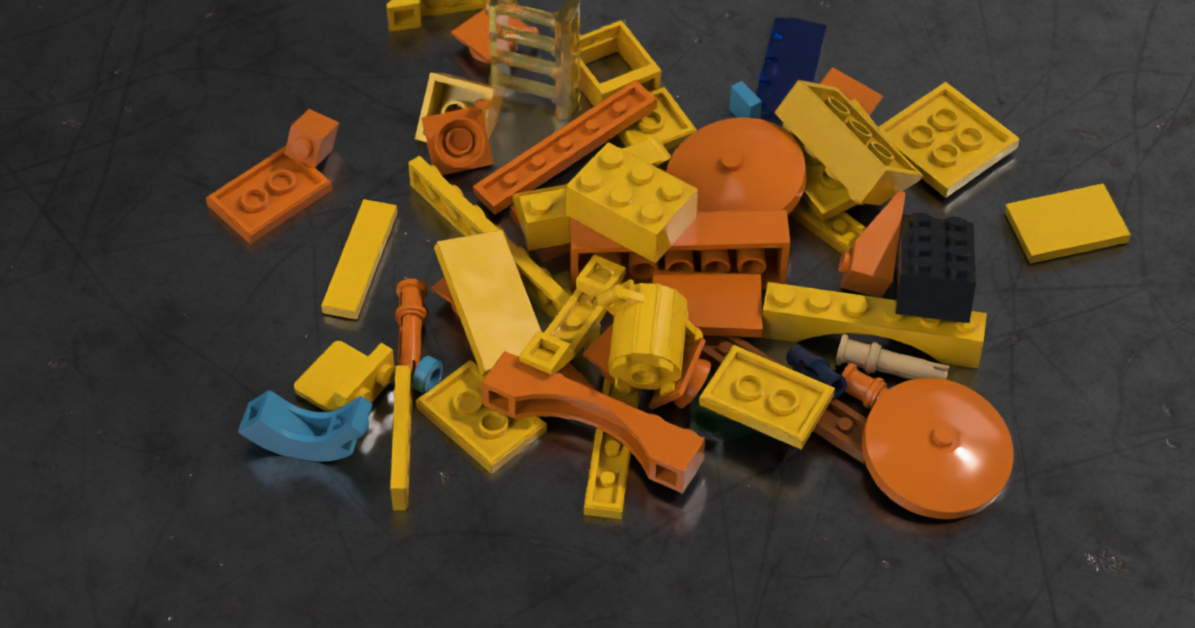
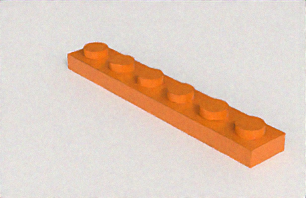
M636 80L632 81L473 186L474 195L494 215L498 214L513 204L512 194L536 189L658 108L657 99Z

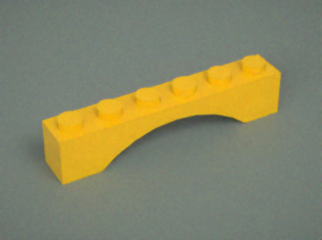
M768 282L762 313V337L799 342L811 337L828 334L854 333L874 335L913 346L929 354L942 364L978 369L984 343L987 313L972 311L970 323L895 314L896 300Z

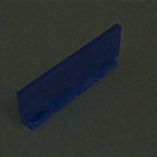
M778 17L774 20L758 82L759 86L755 94L762 101L761 111L765 112L764 115L779 118L774 112L798 80L814 83L827 25L788 17V19Z

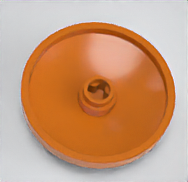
M745 117L717 121L692 133L675 150L666 170V173L698 189L697 211L770 209L787 210L788 215L801 199L807 181L804 155L796 139L785 129L774 123Z
M918 378L892 387L874 404L862 433L864 460L869 473L878 487L890 499L905 509L930 518L958 519L983 510L998 497L1006 485L1013 467L1014 450L1011 435L998 411L974 390L945 379Z

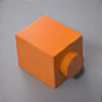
M308 109L291 125L284 154L315 168L333 150L339 122Z

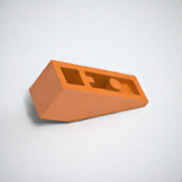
M898 191L856 239L849 252L844 251L838 264V272L842 273L841 288L877 298L883 297L893 282L906 192Z

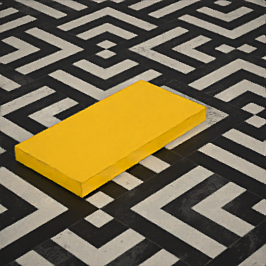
M503 230L437 241L434 246L435 253L481 376H485L490 372L504 351L520 356L538 330L541 331Z

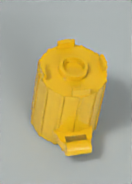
M632 279L597 295L599 305L605 307L614 316L608 361L609 374L615 379L614 387L627 394L630 393L631 387L636 389H660V395L662 396L675 390V383L681 378L684 346L703 338L702 331L688 320L687 299L676 289L674 290L662 284L639 283L634 285Z

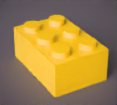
M609 142L566 185L567 216L655 264L697 218V188Z

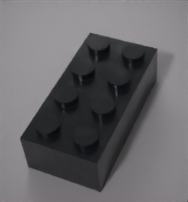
M915 212L911 215L902 214L896 262L895 314L970 323L976 288L974 223L960 217H948L947 219L932 218L930 215L921 212Z

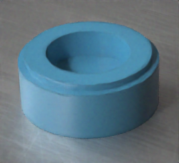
M431 356L424 357L414 372L412 388L425 394L436 386L443 373L442 362Z

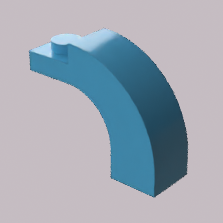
M268 390L248 403L238 433L253 443L286 457L309 461L338 460L352 455L357 439L362 437L367 431L370 424L368 416L372 403L360 396L337 410L313 412L296 407L271 390Z

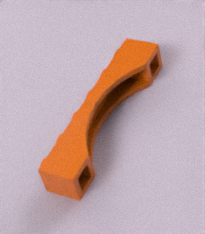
M506 351L502 353L482 381L483 405L514 419L560 417L577 420L597 427L627 447L640 462L649 479L682 494L704 460L705 438L700 437L694 431L682 429L668 423L658 415L648 414L636 409L624 400L604 395L589 385H582L564 377L559 372L553 375L519 361V356Z

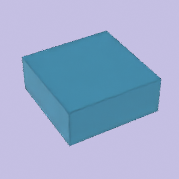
M743 81L732 85L729 110L737 118L760 119L762 101Z

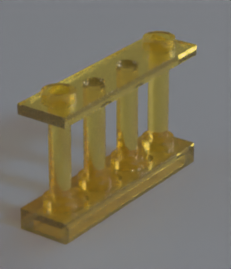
M487 0L485 14L489 15L491 72L488 85L505 89V91L509 88L552 99V103L556 104V118L569 122L580 99V1L565 0L560 11L550 13L509 3L508 0ZM509 17L551 27V31L555 32V38L509 27ZM509 41L550 51L551 55L555 56V63L511 52ZM510 66L550 75L552 80H555L556 85L552 86L510 75Z

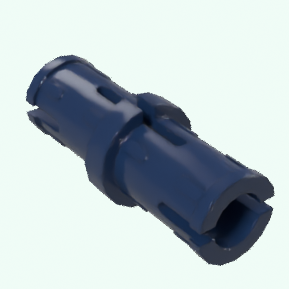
M801 345L792 347L787 353L786 361L791 367L793 366L803 375L834 387L833 398L840 396L845 391L847 386L846 379L832 370L829 362L823 357L814 356Z

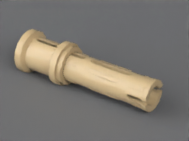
M847 334L842 335L835 361L836 366L848 365L852 362L870 375L871 373L875 374V371L910 380L918 378L946 380L949 365L881 349L882 345H878V342L873 341L871 344L849 339Z

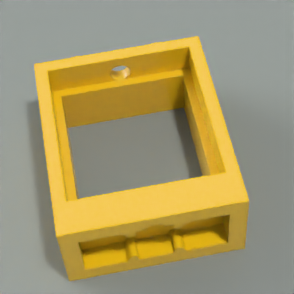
M622 20L563 43V67L593 107L634 80L649 92L661 88L660 68ZM619 52L633 71L600 84L585 64Z

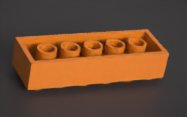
M787 210L697 211L695 221L656 264L570 217L572 294L576 290V278L593 255L626 267V274L622 283L632 279L634 285L650 283L653 270L761 274L762 290L767 289L768 282L786 284L790 252Z

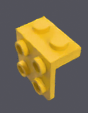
M336 341L294 383V391L297 395L326 412L337 410L360 396L372 402L395 378L393 349L380 343L369 356H366L346 343Z

